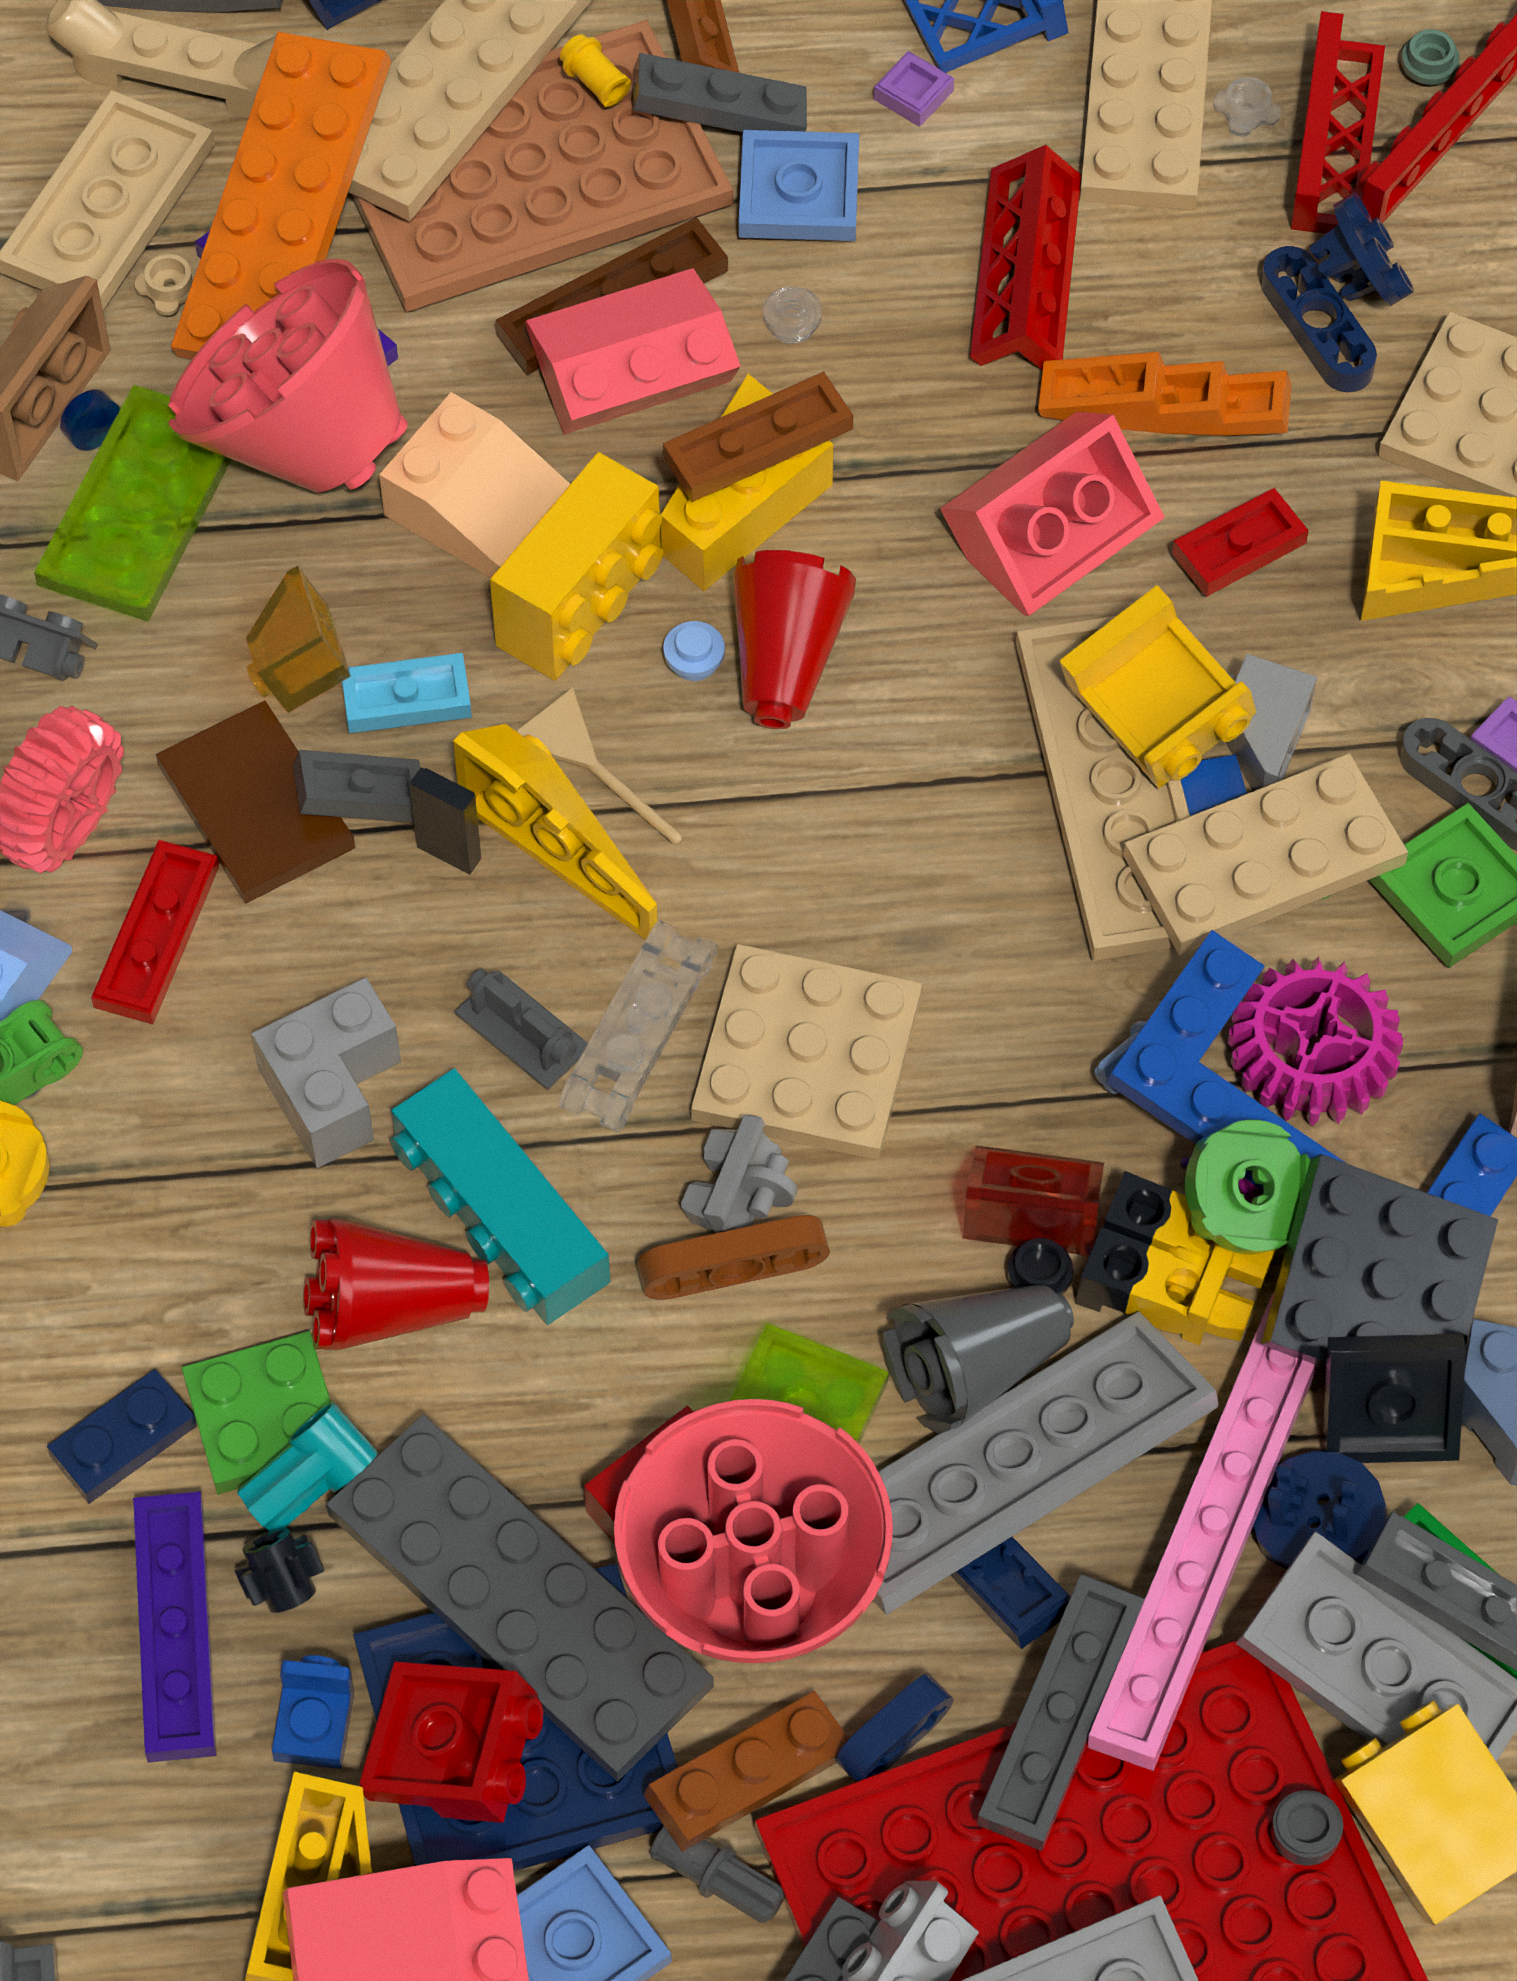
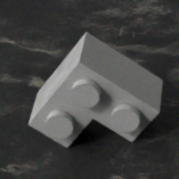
M367 977L251 1033L258 1070L316 1168L374 1140L369 1104L357 1084L401 1063L396 1025Z

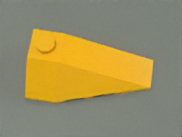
M507 724L461 732L453 740L457 784L474 792L478 819L651 943L658 935L657 903L559 767L546 745L532 735L522 736Z

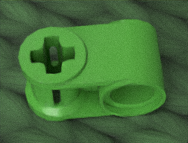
M33 1000L21 1005L0 1022V1101L12 1105L19 1103L44 1086L61 1080L78 1065L82 1058L83 1049L76 1039L66 1038L51 1020L52 1010L43 1000Z

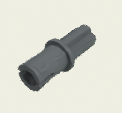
M665 1826L661 1829L652 1845L651 1858L662 1862L699 1885L700 1895L709 1898L714 1894L759 1923L772 1920L783 1903L784 1893L781 1886L735 1859L736 1851L730 1846L720 1849L704 1839L682 1852Z

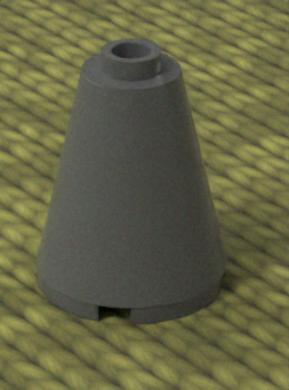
M1044 1284L904 1304L889 1312L886 1319L895 1320L894 1328L883 1332V1346L889 1371L901 1398L905 1403L916 1398L919 1405L926 1412V1415L916 1419L924 1427L939 1434L961 1426L1067 1345L1070 1340V1329L1074 1324V1316L1067 1299L1061 1293L1054 1292Z

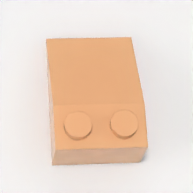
M452 392L379 474L384 516L490 578L570 485L563 476L501 420Z

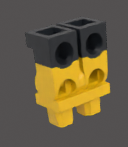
M1125 1171L1104 1220L1103 1227H1101L1081 1275L1075 1304L1097 1312L1101 1311L1102 1306L1129 1315L1139 1311L1154 1327L1174 1334H1183L1181 1339L1199 1346L1205 1332L1240 1342L1255 1302L1223 1290L1227 1277H1231L1261 1289L1270 1268L1275 1249L1261 1254H1239L1220 1247L1213 1240L1202 1238L1192 1226V1213L1189 1210L1185 1195Z

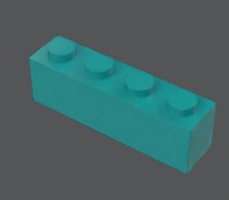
M455 1068L391 1109L395 1136L390 1138V1143L397 1157L408 1170L413 1171L418 1167L430 1181L428 1185L429 1193L438 1208L449 1218L456 1214L469 1229L466 1232V1237L474 1252L481 1260H485L487 1265L493 1261L496 1262L507 1276L504 1279V1283L509 1294L523 1311L528 1312L533 1308L548 1326L611 1283L609 1254Z

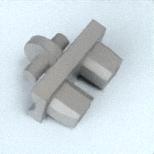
M744 1115L738 1130H711L704 1147V1161L711 1171L720 1172L716 1184L694 1181L688 1185L681 1202V1208L692 1224L714 1230L715 1233L752 1226L755 1217L759 1219L767 1218L771 1206L787 1207L793 1203L798 1189L792 1179L785 1175L789 1160L781 1155L780 1147L769 1140L764 1134L763 1128L765 1123L761 1117Z

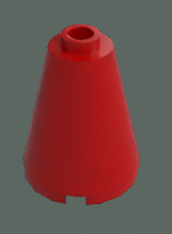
M790 550L756 551L754 563L746 564L744 556L737 559L733 579L743 707L746 712L754 716L756 724L770 729H787L791 726V722L799 721L805 717L855 595L856 578L849 569L840 565L838 576L823 569L825 558Z

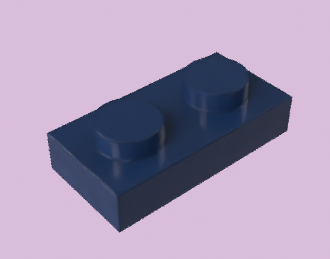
M154 1369L47 1445V1449L52 1460L86 1502L90 1504L196 1428L197 1424L193 1413L158 1371Z

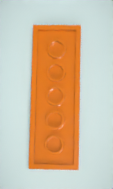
M277 32L171 344V348L177 357L192 360L208 339L246 303L253 311H256L280 293L275 287V282L300 268L326 260L391 65V60L386 51Z

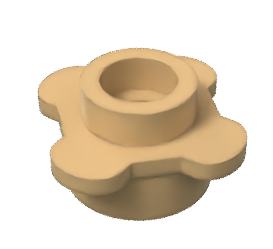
M162 254L150 260L145 267L144 273H140L135 278V290L140 295H147L155 303L157 313L169 316L177 313L179 306L186 302L195 275H192L191 267L183 257L176 254ZM170 284H174V285H175V286H172V287H165L166 285H170Z

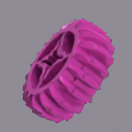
M1319 956L1312 961L1310 970H1303L1292 958L1286 964L1284 976L1269 967L1267 972L1263 974L1261 985L1253 983L1243 998L1244 1002H1240L1232 1015L1234 1025L1229 1029L1228 1045H1230V1049L1234 1050L1232 1052L1231 1065L1234 1072H1243L1242 1086L1244 1091L1262 1090L1259 1102L1266 1108L1277 1102L1283 1104L1282 1115L1286 1122L1295 1115L1296 1110L1307 1112V1119L1312 1127L1319 1122L1321 1112H1328L1334 1121L1339 1124L1341 1120L1345 1119L1347 1107L1362 1115L1368 1109L1370 1097L1380 1100L1387 1091L1388 1080H1392L1397 1075L1400 1064L1398 1055L1401 1054L1403 1047L1402 1033L1397 1032L1400 1022L1398 1010L1387 1009L1389 998L1386 989L1369 992L1371 980L1369 979L1368 972L1354 980L1348 978V968L1345 961L1335 968V972L1323 970L1324 965ZM1338 1015L1348 1021L1355 1029L1343 1024ZM1324 1027L1323 1036L1319 1043L1315 1042L1312 1053L1307 1055L1308 1045L1311 1043V1040H1315L1319 1029ZM1269 1044L1275 1046L1274 1052L1287 1057L1293 1064L1294 1068L1284 1063L1272 1051Z

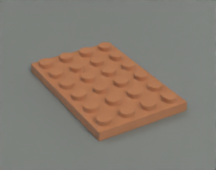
M648 20L594 36L602 45L601 52L622 74H625L631 80V87L628 93L617 104L605 107L599 101V98L578 77H570L563 71V62L560 60V52L563 47L551 50L411 221L352 194L406 312L734 204L733 188L699 123L633 110V73L639 53L666 58Z

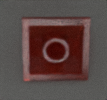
M976 1145L966 1192L963 1239L1019 1246L1034 1238H1047L1057 1242L1068 1253L1090 1256L1094 1245L1104 1162Z

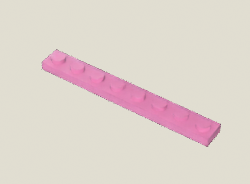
M1272 1293L1089 1733L1088 1748L1152 1771L1155 1769L1318 1365L1261 1345L1274 1293Z

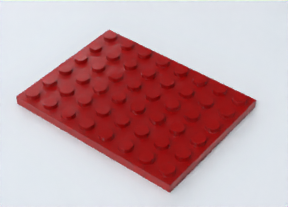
M1238 1639L1201 1653L1154 1771L1090 1749L1087 1743L1043 1851L977 1825L979 1812L1018 1722L755 1820L756 1834L776 1883L783 1890L785 1905L803 1949L809 1943L837 1897L880 1921L879 1911L884 1900L895 1888L904 1884L905 1881H938L948 1890V1894L943 1902L979 1932L949 1981L967 1979L1160 1895L1199 1981H1429L1345 1800L1333 1781L1334 1777L1290 1683L1236 1644ZM1306 1790L1321 1793L1331 1799L1338 1807L1343 1819V1833L1335 1853L1326 1861L1310 1866L1295 1864L1284 1858L1276 1849L1271 1837V1824L1279 1803L1292 1793Z

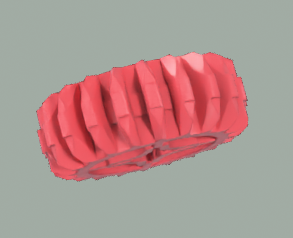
M59 706L51 714L46 713L42 716L37 728L31 727L28 729L23 743L20 746L14 747V756L10 763L3 767L5 772L0 782V853L8 858L10 862L26 870L30 868L40 874L44 871L52 873L61 866L63 860H72L75 851L86 842L88 836L97 827L101 816L108 812L107 804L110 797L117 792L114 785L116 779L122 773L120 761L123 758L124 747L121 746V734L115 731L114 727L103 721L102 717L86 709L82 711L74 706L68 708Z

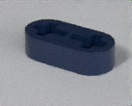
M930 1674L920 1676L847 1741L838 1753L836 1763L855 1782L887 1771L942 1720L953 1704V1697Z

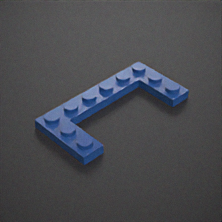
M1211 930L1116 1065L1106 1083L1194 1144H1197L1205 1136L1234 1122L1262 1120L1276 1124L1288 1132L1292 1137L1287 1139L1296 1146L1300 1155L1306 1153L1311 1160L1312 1157L1323 1154L1344 1162L1199 1062L1265 967V965ZM1479 1113L1426 1193L1491 1216L1517 1176V1138ZM1246 1169L1244 1178L1264 1191L1263 1184L1254 1182L1252 1171Z

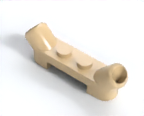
M57 0L49 12L46 23L48 35L71 53L75 71L82 79L119 89L124 77L127 76L226 99L228 114L248 118L276 38L274 36L260 44L110 11L98 0Z

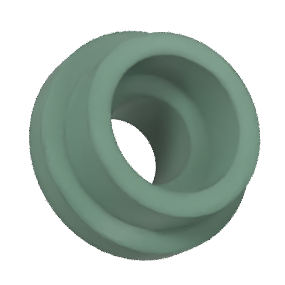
M1427 29L1418 32L1406 43L1402 52L1401 64L1403 70L1411 79L1422 84L1436 85L1450 80L1455 75L1460 56L1453 39L1448 34L1440 30Z

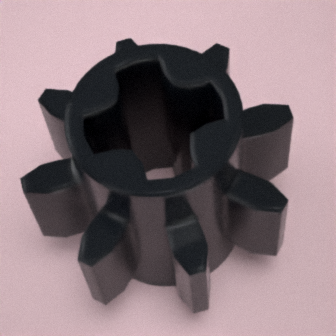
M279 1528L266 1532L247 1543L242 1551L248 1564L235 1569L234 1572L246 1598L250 1599L253 1606L265 1601L270 1612L280 1613L308 1601L316 1593L311 1577L324 1572L325 1569L313 1543L308 1541L306 1535H302L294 1540L289 1529Z

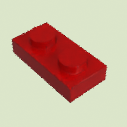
M1274 487L1174 540L1172 554L1205 597H1208L1307 544L1309 530Z

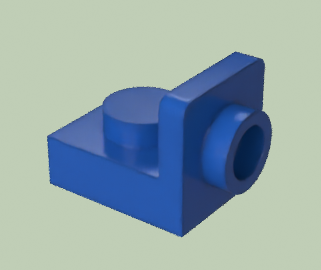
M318 1655L304 1656L300 1659V1662L282 1661L280 1678L283 1689L272 1747L274 1762L342 1769L355 1693L350 1669L342 1667L338 1661L332 1658Z

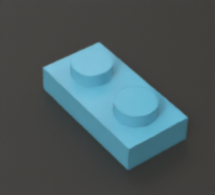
M463 653L340 668L349 733L472 718Z

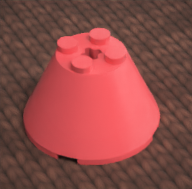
M327 259L300 268L275 282V287L280 293L256 311H253L246 303L233 314L193 357L179 378L168 404L176 413L175 420L172 418L168 421L169 426L181 439L315 493L333 489L343 483L348 489H355L364 484L375 472L376 464L373 460L387 445L397 440L408 426V421L400 413L364 278L349 261L344 259Z
M746 1399L717 1403L692 1412L669 1425L646 1446V1453L636 1464L628 1480H624L615 1510L614 1536L618 1565L624 1583L641 1611L657 1628L681 1645L712 1658L738 1663H768L791 1659L818 1649L840 1636L856 1622L875 1598L885 1577L892 1549L893 1523L888 1493L882 1477L865 1450L842 1428L839 1427L838 1430H835L826 1423L804 1414L803 1407L774 1400Z

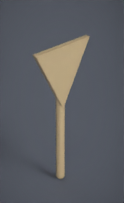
M573 687L517 730L522 736L529 734L538 738L546 745L554 759L588 768L671 843L678 844L681 841V834L597 761Z

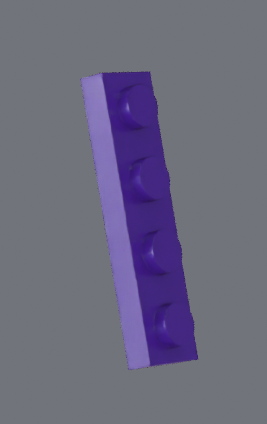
M201 1491L133 1498L144 1746L147 1762L217 1756L204 1505Z

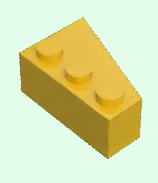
M1380 481L1373 513L1360 621L1517 595L1516 497Z
M298 1772L293 1773L244 1981H293L283 1892L287 1888L372 1874L363 1787Z

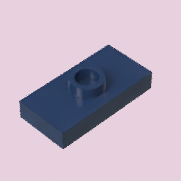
M1010 1537L951 1574L954 1580L1020 1649H1023L1058 1624L1071 1598L1013 1537Z

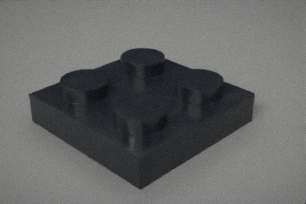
M1463 1334L1328 1337L1323 1452L1341 1453L1361 1463L1459 1461L1466 1345Z

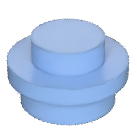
M699 621L685 622L677 625L667 634L663 646L664 659L669 668L679 677L689 681L703 680L711 676L722 664L725 656V643L720 632L713 626Z

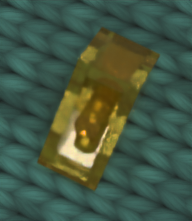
M297 565L286 572L246 636L253 660L246 668L252 682L263 697L266 698L273 694L287 713L351 677L329 606Z

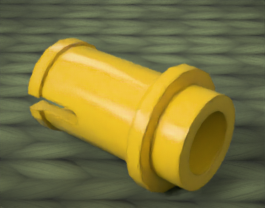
M584 34L574 36L564 45L560 52L563 71L570 77H578L599 98V101L605 107L617 104L628 93L631 87V80L625 74H622L601 52L602 45L598 39L594 37L587 38Z

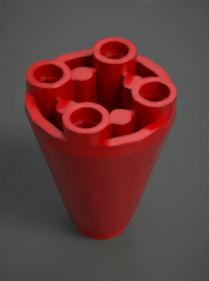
M346 1219L313 1220L311 1223L310 1253L312 1259H317L316 1277L307 1276L305 1278L303 1307L305 1316H314L312 1335L315 1350L338 1351L467 1319L471 1313H484L486 1311L489 1298V1271L485 1260H472L470 1254Z

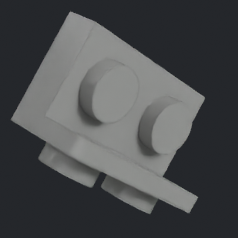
M905 1881L904 1884L895 1888L884 1900L879 1911L881 1920L867 1942L857 1947L847 1958L842 1968V1981H949L979 1932L943 1902L948 1894V1890L938 1881Z

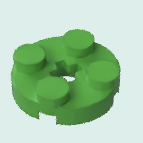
M1242 1120L1224 1126L1197 1142L1186 1170L1185 1194L1189 1210L1192 1213V1226L1202 1238L1213 1240L1220 1247L1228 1251L1248 1255L1265 1253L1278 1249L1288 1243L1310 1159L1306 1153L1300 1155L1296 1146L1287 1139L1292 1136L1282 1127L1262 1120ZM1246 1169L1252 1171L1253 1181L1263 1184L1264 1187L1263 1195L1254 1197L1252 1204L1244 1199V1195L1240 1193L1238 1181L1244 1178Z

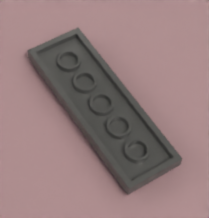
M421 1415L326 1504L328 1515L492 1667L498 1670L517 1671L538 1693L537 1698L542 1703L543 1714L617 1782L714 1687V1677L670 1637L657 1628L646 1615L425 1415Z

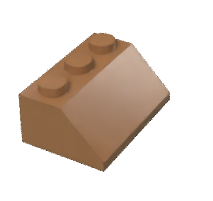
M83 276L42 289L29 308H23L14 320L11 334L0 347V474L13 480H20L111 351L96 279Z

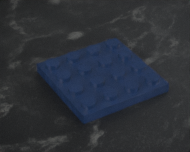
M617 1563L595 1569L627 1598ZM435 1613L353 1634L376 1723L394 1662L495 1669ZM543 1714V1724L539 1735L535 1739H526L520 1759L526 1774L524 1795L519 1803L508 1804L503 1823L442 1818L430 1806L398 1804L414 1866L452 1860L512 1858L513 1871L574 1855L588 1845L592 1849L660 1831L664 1825L643 1795L650 1783L678 1767L667 1733L617 1782Z

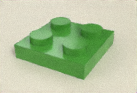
M1469 803L1404 845L1408 851L1406 865L1369 879L1448 968L1517 923V855Z
M310 1331L181 1367L217 1495L241 1487L290 1445L288 1442L290 1437L309 1418L331 1403Z

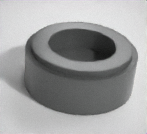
M1298 1791L1285 1797L1277 1806L1271 1824V1837L1278 1852L1287 1860L1305 1866L1317 1865L1329 1859L1337 1850L1343 1833V1819L1338 1807L1327 1796L1315 1791Z

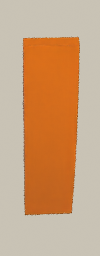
M1160 352L1044 361L1038 411L1041 417L1063 421L1075 412L1113 414L1120 429L1162 434L1227 436L1287 433L1292 383L1287 370L1228 375L1223 361L1165 366Z

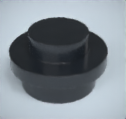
M1034 1238L1019 1245L1011 1254L1007 1269L1008 1280L1012 1288L1044 1284L1054 1292H1059L1063 1295L1072 1282V1259L1068 1252L1057 1242L1047 1238Z

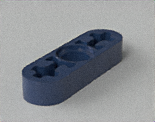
M1283 246L1273 250L1264 261L1261 288L1264 295L1327 385L1341 392H1356L1365 388L1371 382L1377 358L1375 345L1329 279L1319 272V265L1307 251L1294 246ZM1285 271L1287 276L1279 278V272ZM1299 275L1298 287L1290 277ZM1311 310H1323L1329 313L1335 322L1325 328H1315L1308 325L1302 316ZM1341 339L1340 348H1339V346L1337 345V342ZM1339 352L1345 357L1346 362L1338 364ZM1359 360L1358 367H1353L1349 363Z

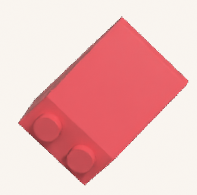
M512 1858L441 1861L287 1888L283 1892L293 1981H529Z

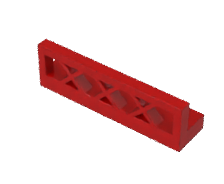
M1321 11L1291 230L1327 234L1339 223L1335 215L1317 213L1318 203L1336 192L1343 199L1355 192L1362 200L1363 194L1358 191V186L1363 174L1371 163L1385 45L1340 40L1344 14ZM1338 60L1371 64L1370 73L1351 83L1337 69ZM1335 86L1339 91L1333 94ZM1366 90H1368V92H1367V99H1366V97L1362 94V93L1365 92ZM1349 101L1364 118L1345 128L1331 114V111ZM1328 131L1332 135V137L1329 139H1327ZM1362 135L1360 144L1356 138ZM1344 147L1358 163L1339 174L1325 160V157ZM1322 177L1327 181L1323 185H1321ZM1354 181H1356L1355 190L1350 186Z
M1043 145L991 168L970 358L980 366L1017 351L1042 371L1044 361L1063 360L1082 175L1047 145ZM1025 177L1024 183L1011 200L1008 201L1010 183ZM1020 218L1018 231L1003 248L1004 237ZM1015 265L1014 277L998 296L999 284ZM1010 313L1008 332L993 338L994 331L1006 315Z

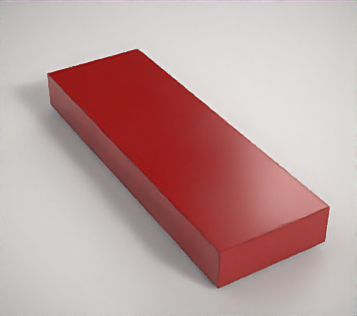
M158 840L91 996L93 1008L154 1024L220 867L217 855Z

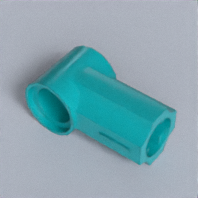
M334 1402L327 1404L309 1418L290 1437L288 1441L290 1445L238 1488L237 1494L246 1505L247 1510L262 1527L269 1531L285 1528L329 1489L332 1492H336L348 1484L377 1456V1450Z

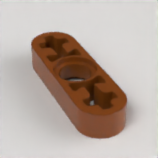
M800 1215L660 1245L643 1253L639 1257L637 1265L645 1295L655 1300H667L806 1270L826 1260L830 1254V1249L821 1219L812 1215Z

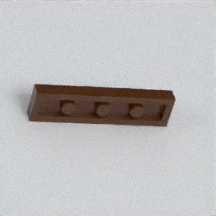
M695 217L496 319L497 335L524 371L529 374L539 369L540 366L525 326L526 320L694 268L702 282L706 283L728 271V256L700 220Z

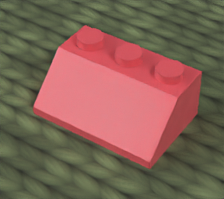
M694 268L525 321V326L563 435L729 383L741 367L722 311Z
M1075 412L940 508L966 559L1023 615L1027 616L1033 614L1165 518L1114 415Z

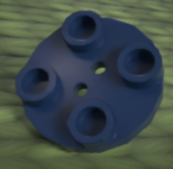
M1355 192L1333 205L1334 212L1339 224L1310 247V252L1317 259L1330 254L1328 259L1319 264V272L1324 277L1333 275L1339 283L1352 279L1351 283L1341 289V295L1347 301H1352L1377 291L1392 306L1414 293L1413 285L1402 266L1398 262L1392 264L1386 253L1394 248V244L1378 217L1371 220L1364 203Z
M1312 1451L1288 1458L1277 1466L1253 1526L1261 1553L1267 1559L1286 1570L1315 1531L1362 1565L1383 1522L1386 1520L1387 1507L1379 1481L1363 1463L1341 1453ZM1320 1500H1329L1325 1505L1318 1504ZM1312 1523H1320L1317 1528L1309 1527Z

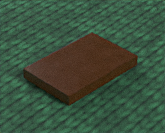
M266 700L156 754L160 770L213 854L218 856L221 867L245 904L356 848L354 836L341 817L300 814L293 770L298 750Z

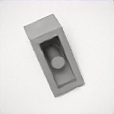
M1246 654L1238 676L1228 674L1236 683L1243 681L1251 690L1257 713L1252 716L1246 730L1235 739L1226 742L1232 755L1236 754L1239 767L1252 791H1256L1284 779L1312 709L1317 677Z

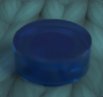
M99 389L89 390L76 396L66 406L60 420V429L77 449L82 451L94 450L108 442L115 435L122 421V411L119 405L105 391Z

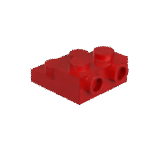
M394 1662L359 1786L363 1787V1796L367 1800L374 1802L430 1806L442 1818L503 1823L508 1804L519 1803L524 1795L526 1774L520 1759L526 1739H535L539 1735L543 1724V1707L541 1701L537 1698L538 1693L517 1671Z

